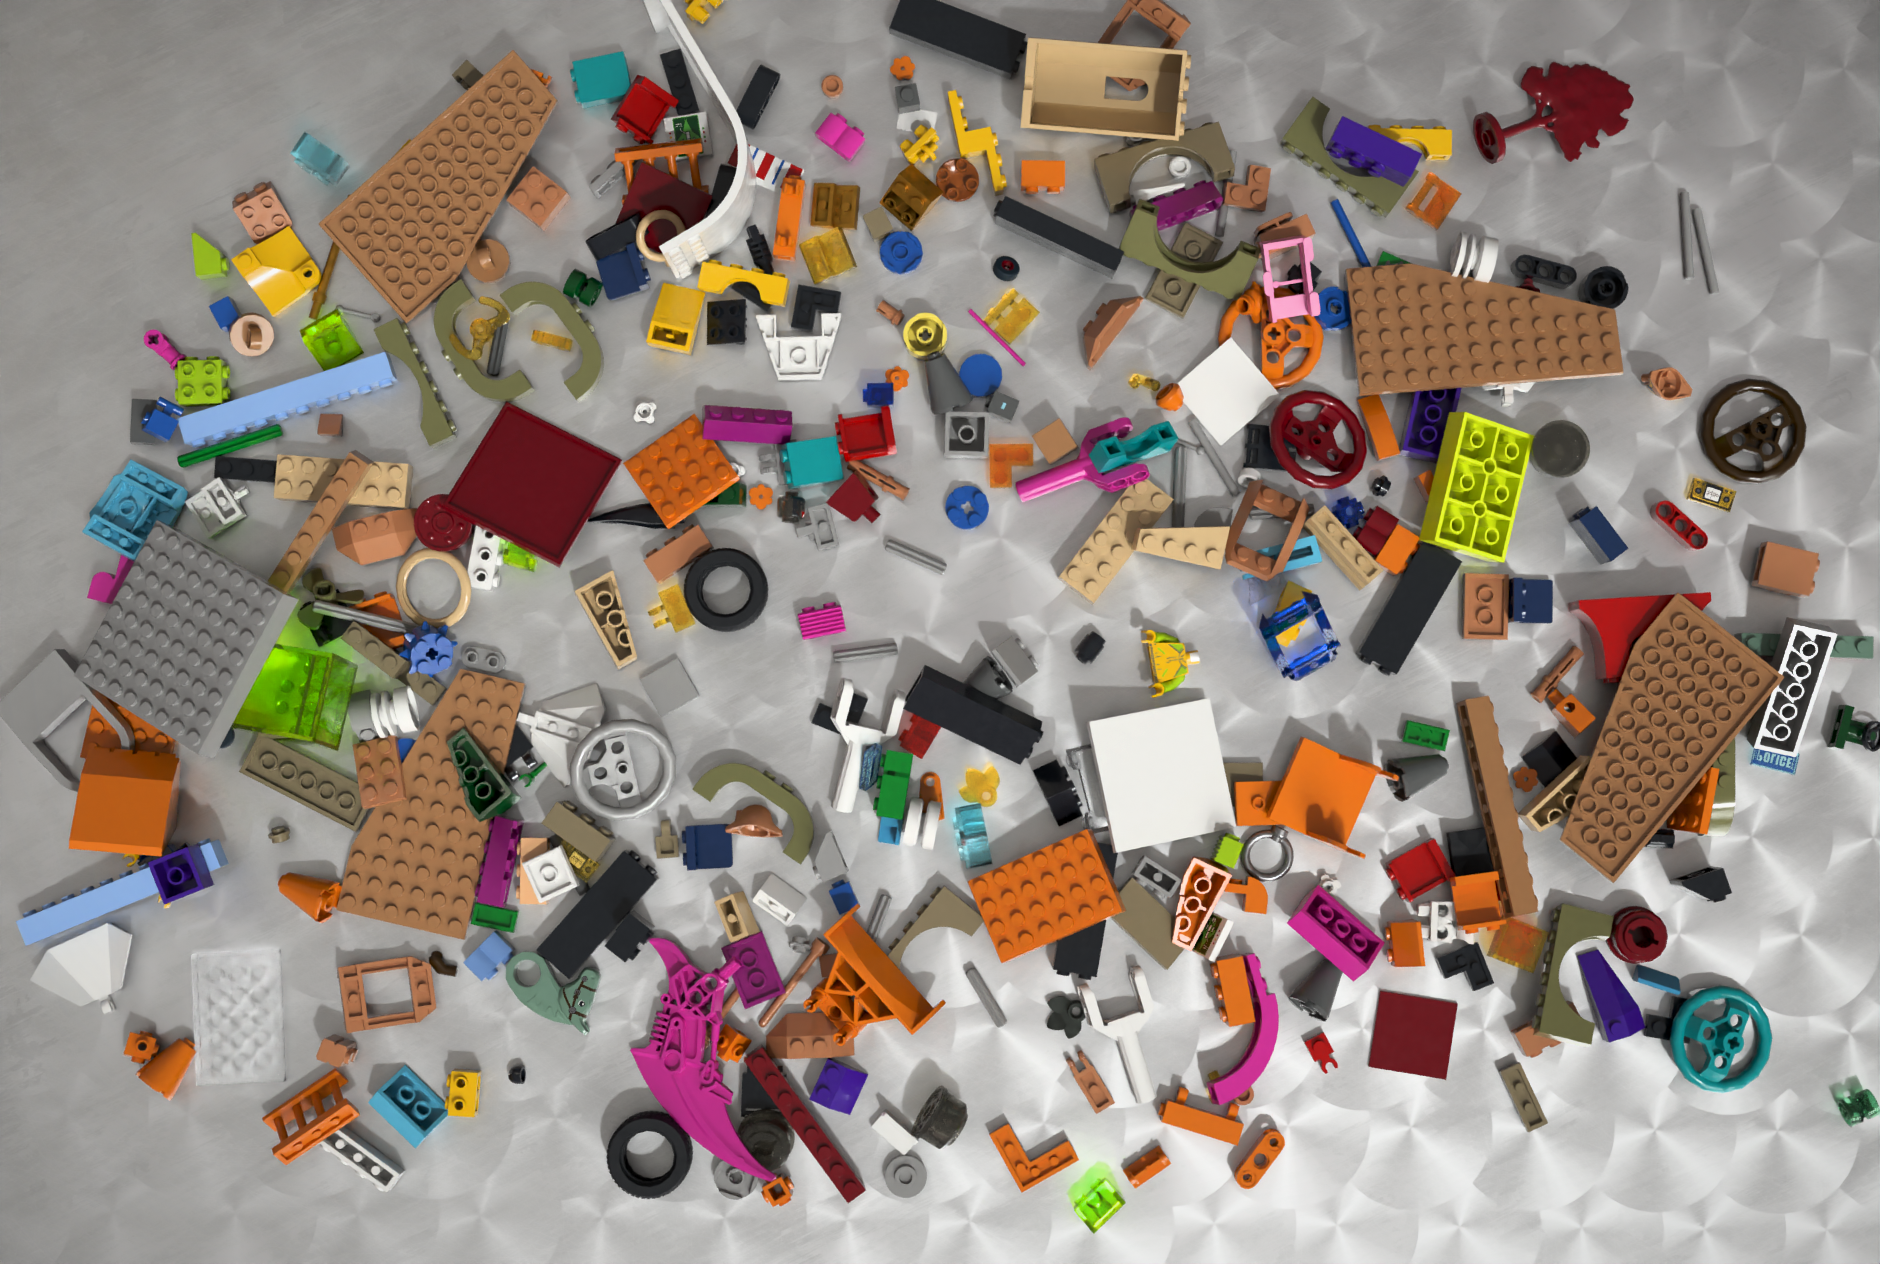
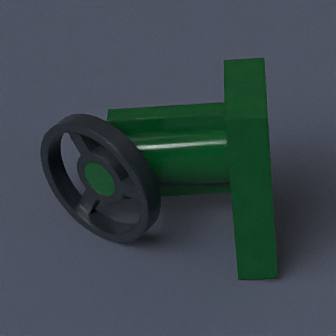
M1839 705L1828 747L1836 750L1844 749L1845 742L1848 741L1862 745L1867 751H1877L1880 748V722L1870 721L1866 724L1851 720L1854 707ZM1873 724L1877 725L1874 728L1870 729ZM1879 731V740L1875 745V741L1877 739V732Z

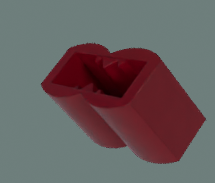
M1379 506L1367 510L1363 517L1366 521L1362 528L1358 526L1352 534L1372 557L1377 556L1399 521L1398 518Z

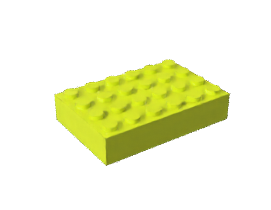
M1449 412L1419 540L1487 562L1504 563L1534 435L1467 412Z

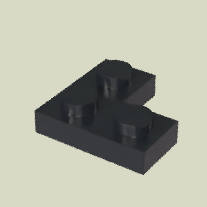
M798 284L791 328L813 332L816 311L838 313L841 292Z
M853 693L846 721L859 723L868 701L867 698ZM819 703L811 723L841 735L830 718L832 708Z
M1478 942L1436 957L1444 979L1465 971L1472 991L1494 984Z
M1672 996L1669 1018L1647 1014L1644 1036L1670 1040L1673 1019L1687 998ZM1684 1036V1043L1689 1044L1690 1038Z

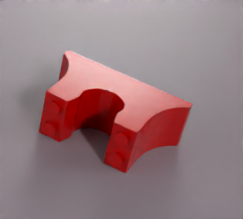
M1711 592L1681 594L1701 611L1711 602ZM1675 594L1578 600L1568 603L1569 612L1582 622L1590 637L1594 652L1596 680L1603 679V683L1620 682L1629 659V649L1632 642L1645 632Z

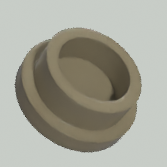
M284 826L274 827L271 829L272 832L268 834L269 839H272V843H280L290 839V829Z

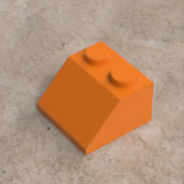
M1414 919L1387 922V927H1384L1385 939L1389 940L1390 949L1386 950L1388 962H1391V965L1394 967L1425 966L1421 922Z

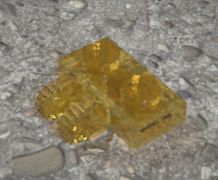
M678 584L659 592L658 595L663 605L648 611L649 616H655L664 610L667 612V618L658 620L653 624L655 629L671 622L675 633H678L696 624Z

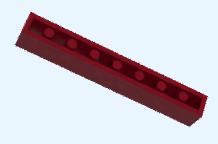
M759 1045L744 1056L746 1065L846 1202L850 1203L865 1192L866 1188L863 1182L763 1045Z

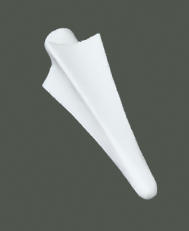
M1180 182L1168 186L1133 190L1134 195L1130 196L1131 204L1136 203L1137 205L1139 199L1149 202L1158 196L1184 187L1185 183Z

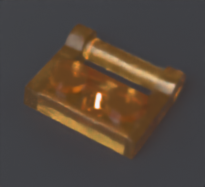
M1429 172L1425 178V183L1413 201L1408 203L1405 210L1437 231L1462 193L1440 180L1435 174ZM1435 186L1438 188L1437 192L1425 210L1421 211L1419 206L1431 188Z

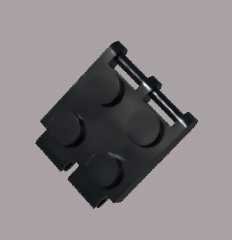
M1247 424L1246 429L1249 430L1248 441L1245 443V448L1247 449L1246 463H1243V468L1250 467L1286 472L1279 464L1271 448L1269 426ZM1253 430H1255V431H1254V442H1253V444H1252V434H1253ZM1283 438L1290 456L1295 460L1296 452H1290L1289 448L1296 449V446ZM1251 449H1253L1252 463H1250Z
M747 1066V1072L742 1074L741 1117L761 1115V1118L781 1116V1118L785 1119L782 1112L766 1111V1109L779 1108ZM778 1066L783 1073V1066ZM746 1108L761 1109V1111H746Z

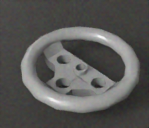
M635 719L611 720L592 729L577 745L570 763V783L578 801L594 815L613 821L636 819L653 811L668 796L676 777V756L668 738L653 725ZM627 732L648 738L657 746L663 759V774L659 784L643 801L638 790L626 737ZM603 739L605 748L599 758L585 764L589 752ZM614 742L622 743L621 749L617 751L612 750L611 746ZM599 767L606 769L602 776L594 775L595 770ZM629 781L632 783L628 790L620 789L623 782ZM602 783L615 789L620 807H613L599 802L590 794L589 789Z

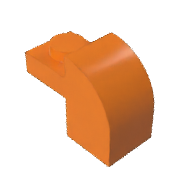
M1246 876L1245 884H1242V880L1230 878L1224 892L1244 894L1242 911L1260 914L1267 913L1268 895L1264 885L1259 880Z

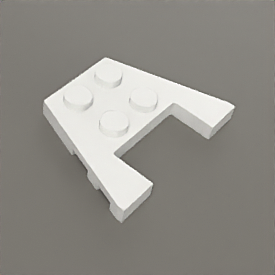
M841 313L821 314L822 336L777 337L776 315H756L779 381L822 380L840 324Z

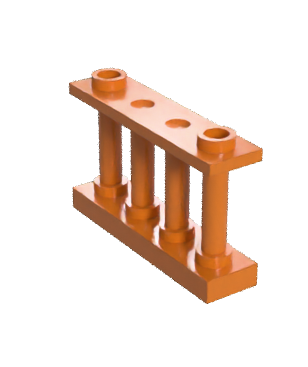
M702 138L615 148V161L624 164L628 193L635 179L632 165L634 160L643 159L646 164L655 168L654 160H656V157L664 156L667 159L669 175L679 179L676 157L680 154H686L689 157L693 186L709 194V185L701 186L697 158L699 152H703ZM628 194L623 195L622 205L624 204Z
M336 1068L262 1118L263 1122L278 1133L280 1143L271 1149L273 1155L285 1165L360 1115L358 1108L347 1098H343L340 1087L348 1083V1079ZM333 1094L336 1105L325 1112L322 1100ZM314 1106L317 1118L307 1124L303 1113ZM296 1119L299 1130L288 1137L285 1125Z

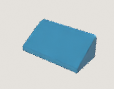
M1642 965L1636 966L1632 978L1633 981L1680 995L1681 989L1677 977Z

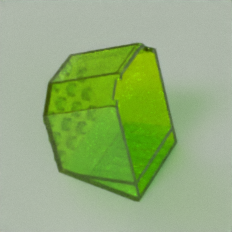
M275 644L230 728L284 742L338 751L358 665L334 653Z

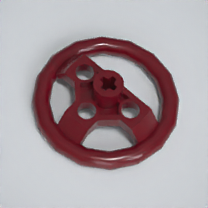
M1303 390L1286 396L1273 411L1269 424L1271 448L1279 464L1295 480L1312 488L1334 489L1350 483L1362 470L1367 454L1365 432L1356 414L1341 400L1322 391ZM1305 403L1324 406L1312 421L1302 422L1293 415L1292 411L1294 407ZM1341 420L1345 422L1352 436L1353 453H1345L1337 447L1333 432ZM1318 424L1324 426L1326 432H1322ZM1292 427L1298 430L1299 435H1295L1292 432ZM1283 438L1296 446V451L1302 459H1314L1331 472L1340 473L1324 476L1316 475L1303 469L1290 456ZM1327 452L1333 455L1334 461L1328 458Z

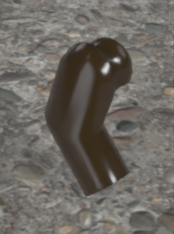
M433 951L429 957V964H431L436 973L456 977L458 966L445 964L442 960L443 954L440 951Z

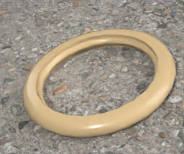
M423 548L414 552L402 564L396 582L397 598L401 608L414 623L420 626L423 625L424 621H427L428 625H432L435 628H439L444 624L448 627L453 626L463 617L470 603L472 590L467 570L461 561L449 552H439L430 548ZM435 558L448 563L455 570L460 580L461 597L458 606L451 614L441 619L426 618L419 614L413 608L407 596L406 585L408 575L417 563L425 559Z

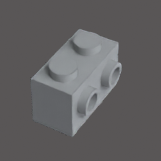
M1144 855L1131 873L1136 876L1135 880L1143 887L1146 884L1154 888L1152 892L1164 899L1165 895L1171 898L1182 879Z

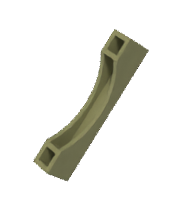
M396 318L373 329L382 349L401 359L411 369L418 381L423 399V417L420 427L429 446L434 449L457 438L455 434L457 427L452 419L448 420L445 412L448 409L442 399L439 400L436 395L439 390L433 380L430 381L427 376L429 369L424 360L420 362L417 355L420 351L415 341L411 342L408 334L411 332L405 322L402 323Z

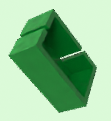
M887 750L886 754H882L880 767H884L883 776L878 775L876 786L877 789H880V795L875 797L873 810L877 811L876 816L903 820L913 754Z

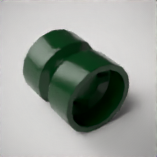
M574 269L564 285L563 294L573 299L578 297L579 302L592 307L601 293L603 283L593 277L588 279L587 274Z

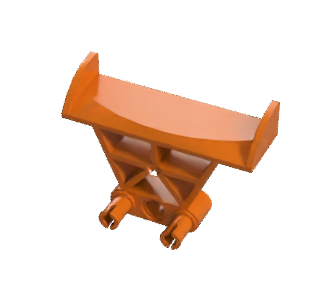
M858 903L823 934L838 953L829 978L823 979L811 991V996L803 1003L804 1008L810 1005L806 1010L810 1013L815 1012L819 1007L839 1029L833 1035L834 1042L838 1038L840 1039L836 1043L838 1046H843L850 1038H855L869 1023L895 1018L913 1035L946 1003L942 1000L932 1007L851 915L861 907ZM848 995H855L854 1002L850 999Z

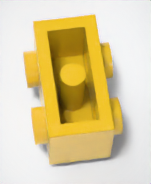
M454 1069L451 1071V1074H448L447 1087H450L449 1096H446L445 1109L448 1110V1116L475 1117L478 1115L482 1070Z

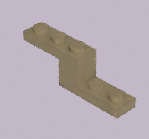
M353 621L342 635L341 639L390 677L400 680L406 686H410L415 693L434 706L447 688L433 677H429L428 674H422L419 671L410 674L408 671L411 662L407 658L399 656L400 652L397 649L387 646L356 621Z

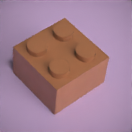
M533 166L507 198V202L541 230L545 231L571 197L564 189Z

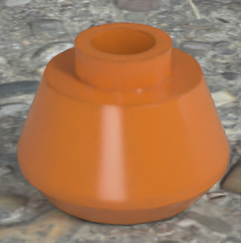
M1170 383L1162 388L1156 396V405L1167 411L1178 410L1183 405L1184 399L1179 384Z

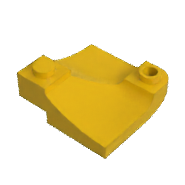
M290 226L251 248L248 247L231 259L243 278L249 283L274 317L312 291L321 280V270ZM312 271V275L307 278L306 272Z

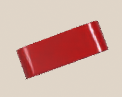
M1664 500L1655 503L1651 507L1650 515L1652 519L1689 551H1695L1707 545L1708 537L1706 533L1673 503ZM1660 506L1666 508L1667 513L1665 517L1659 514ZM1677 520L1683 525L1682 531H1678L1675 528ZM1693 535L1699 538L1698 546L1693 545L1691 542Z

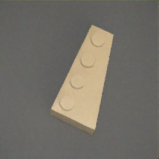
M1230 526L1136 528L1131 550L1221 570Z
M612 570L575 590L577 599L616 668L619 670L637 660L614 571Z
M1580 755L1518 813V816L1531 831L1541 832L1565 819L1570 814L1589 764L1590 756Z

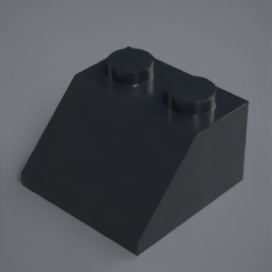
M1710 866L1669 880L1671 885L1695 897L1707 899V901H1713L1714 903L1725 900V895L1732 893L1725 871L1721 867Z

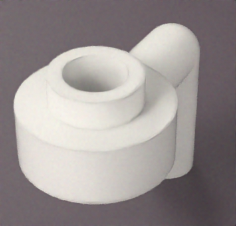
M1244 468L1239 473L1238 482L1241 486L1248 488L1249 482L1261 479V474L1254 468Z

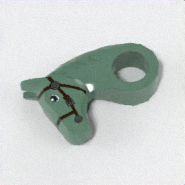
M523 951L511 958L506 966V980L519 1001L544 1018L554 1022L573 1025L584 1035L590 1032L585 1021L593 1007L600 984L601 974L599 970L593 967H585L576 980L561 986L549 961L538 951ZM523 960H532L539 965L541 976L534 986L523 984L517 976L518 966Z

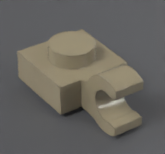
M671 819L662 820V836L655 837L657 859L679 857L678 835H671Z

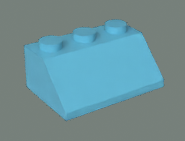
M406 1065L387 1081L368 1102L415 1149L448 1116L445 1103Z

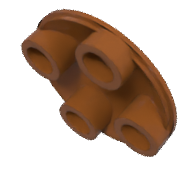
M950 159L939 168L936 175V185L944 192L942 196L953 202H962L972 197L979 185V175L976 168L966 159Z

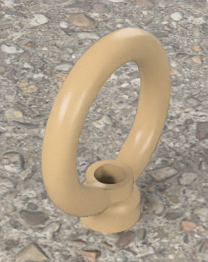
M656 210L647 214L640 221L636 230V243L638 249L646 258L656 262H665L666 266L670 267L663 253L653 252L647 247L644 239L645 231L648 225L657 219L671 221L677 229V235L686 230L682 220L675 213L667 210Z

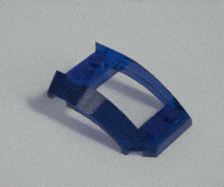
M1301 591L1303 599L1293 602L1289 607L1274 613L1268 619L1262 613L1259 625L1263 639L1283 678L1289 677L1293 681H1299L1334 661L1338 654L1336 649L1341 646L1328 621L1318 595ZM1312 616L1326 644L1314 648L1312 652L1303 657H1298L1288 664L1275 636Z

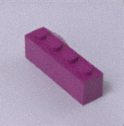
M1206 180L1195 183L1193 185L1194 188L1188 190L1180 188L1174 191L1172 196L1165 197V195L1154 198L1152 204L1160 207L1157 215L1158 232L1219 210L1223 198L1213 181L1206 183ZM1137 205L1132 207L1133 210H1131L1129 214L1130 219Z
M704 405L702 407V439L782 445L790 443L793 426L792 411Z
M500 815L495 816V819H491L489 825V832H492L490 841H486L484 849L487 857L480 867L482 880L481 884H477L475 896L478 897L477 902L506 907L517 858V843L521 839L524 820Z

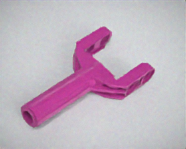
M1123 417L1088 430L1081 443V450L1077 459L1015 482L1021 501L1031 500L1083 479L1111 493L1146 480L1150 473L1145 464L1135 463L1105 475L1104 472L1098 473L1089 457L1090 452L1098 441L1115 436L1118 439L1126 437L1133 429L1131 420Z

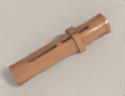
M859 460L850 461L847 466L848 470L853 472L858 470L866 480L881 487L885 493L888 491L901 498V500L906 498L910 488L893 480L894 477H888Z
M1572 646L1548 675L1543 676V681L1530 694L1531 697L1537 702L1542 703L1546 696L1558 687L1557 684L1584 653L1576 646Z

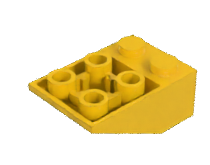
M663 283L651 319L646 340L647 344L651 347L691 355L706 292Z

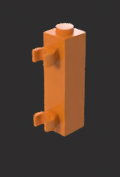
M789 175V178L783 177L773 248V257L775 259L796 260L806 188L805 180H801L800 176Z
M1180 1086L1175 1101L1166 1098L1165 1103L1161 1102L1158 1110L1161 1122L1238 1146L1244 1126L1242 1121L1235 1120L1240 1107L1238 1104L1229 1102L1227 1114L1222 1116L1185 1104L1189 1090Z

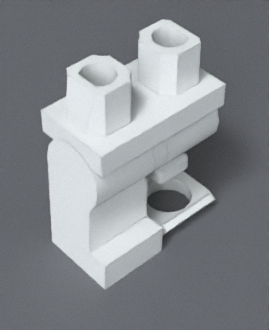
M1429 900V903L1417 904V916H1428V925H1421L1422 938H1427L1429 941L1452 943L1453 939H1462L1468 944H1474V933L1465 934V930H1458L1452 924V921H1456L1453 901Z

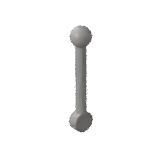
M337 305L335 308L337 313L344 312L370 318L373 322L380 321V316L377 313L371 315L346 309L342 305Z
M1180 439L1176 442L1195 450L1200 455L1205 451L1202 446L1197 447Z

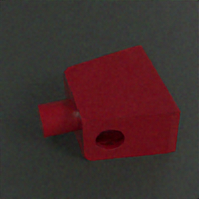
M858 470L852 473L826 502L853 522H856L863 515L868 521L873 523L881 515L872 506L879 498Z

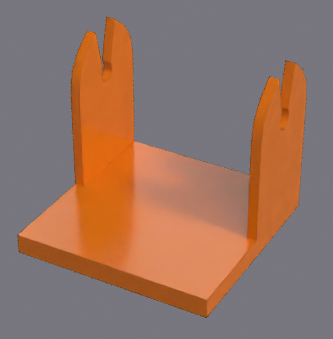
M1300 737L1266 817L1335 849L1365 859V854L1346 846V843L1375 776L1398 781L1400 777L1381 770V767L1363 760L1341 755L1305 737Z

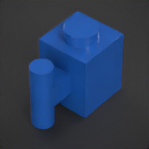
M159 397L156 404L163 407L162 412L157 409H153L150 413L146 412L141 421L144 424L141 430L167 442L170 440L179 422L170 416L172 413L181 416L184 409Z

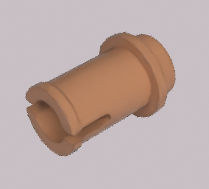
M885 300L876 309V312L889 319L892 325L896 324L898 326L905 317L901 309L898 311Z

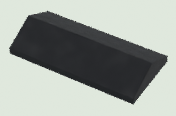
M1554 731L1521 757L1530 769L1537 771V779L1544 788L1577 759L1557 731Z

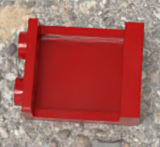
M637 75L611 117V120L617 123L615 127L623 133L628 131L633 134L632 139L639 144H652L654 141L651 137L669 107L675 108L679 100L645 76Z
M889 406L881 407L882 413L844 419L842 414H838L839 422H835L836 434L841 435L842 441L838 442L839 454H844L845 462L897 454Z
M1434 838L1424 841L1385 863L1387 869H1385L1387 876L1391 881L1395 880L1398 886L1396 889L1397 894L1402 901L1405 899L1409 903L1441 883L1450 881L1449 878L1456 877Z

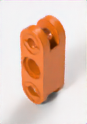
M1265 1130L1236 1167L1234 1177L1240 1187L1251 1189L1256 1186L1283 1150L1285 1140L1278 1130ZM1275 1138V1143L1270 1144V1139ZM1257 1154H1264L1265 1160L1261 1164L1254 1163V1157ZM1249 1174L1247 1179H1243V1176Z

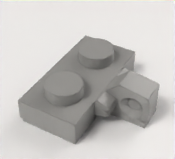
M825 503L807 508L810 520L805 521V527L796 528L797 537L809 536L810 540L815 539L818 551L839 546L830 506Z

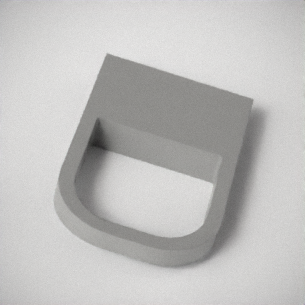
M54 649L0 700V717L61 785L78 792L80 781L75 779L43 742L44 738L86 699L117 731L121 740V749L135 751V737L130 725L103 694L74 677L79 665L65 649Z

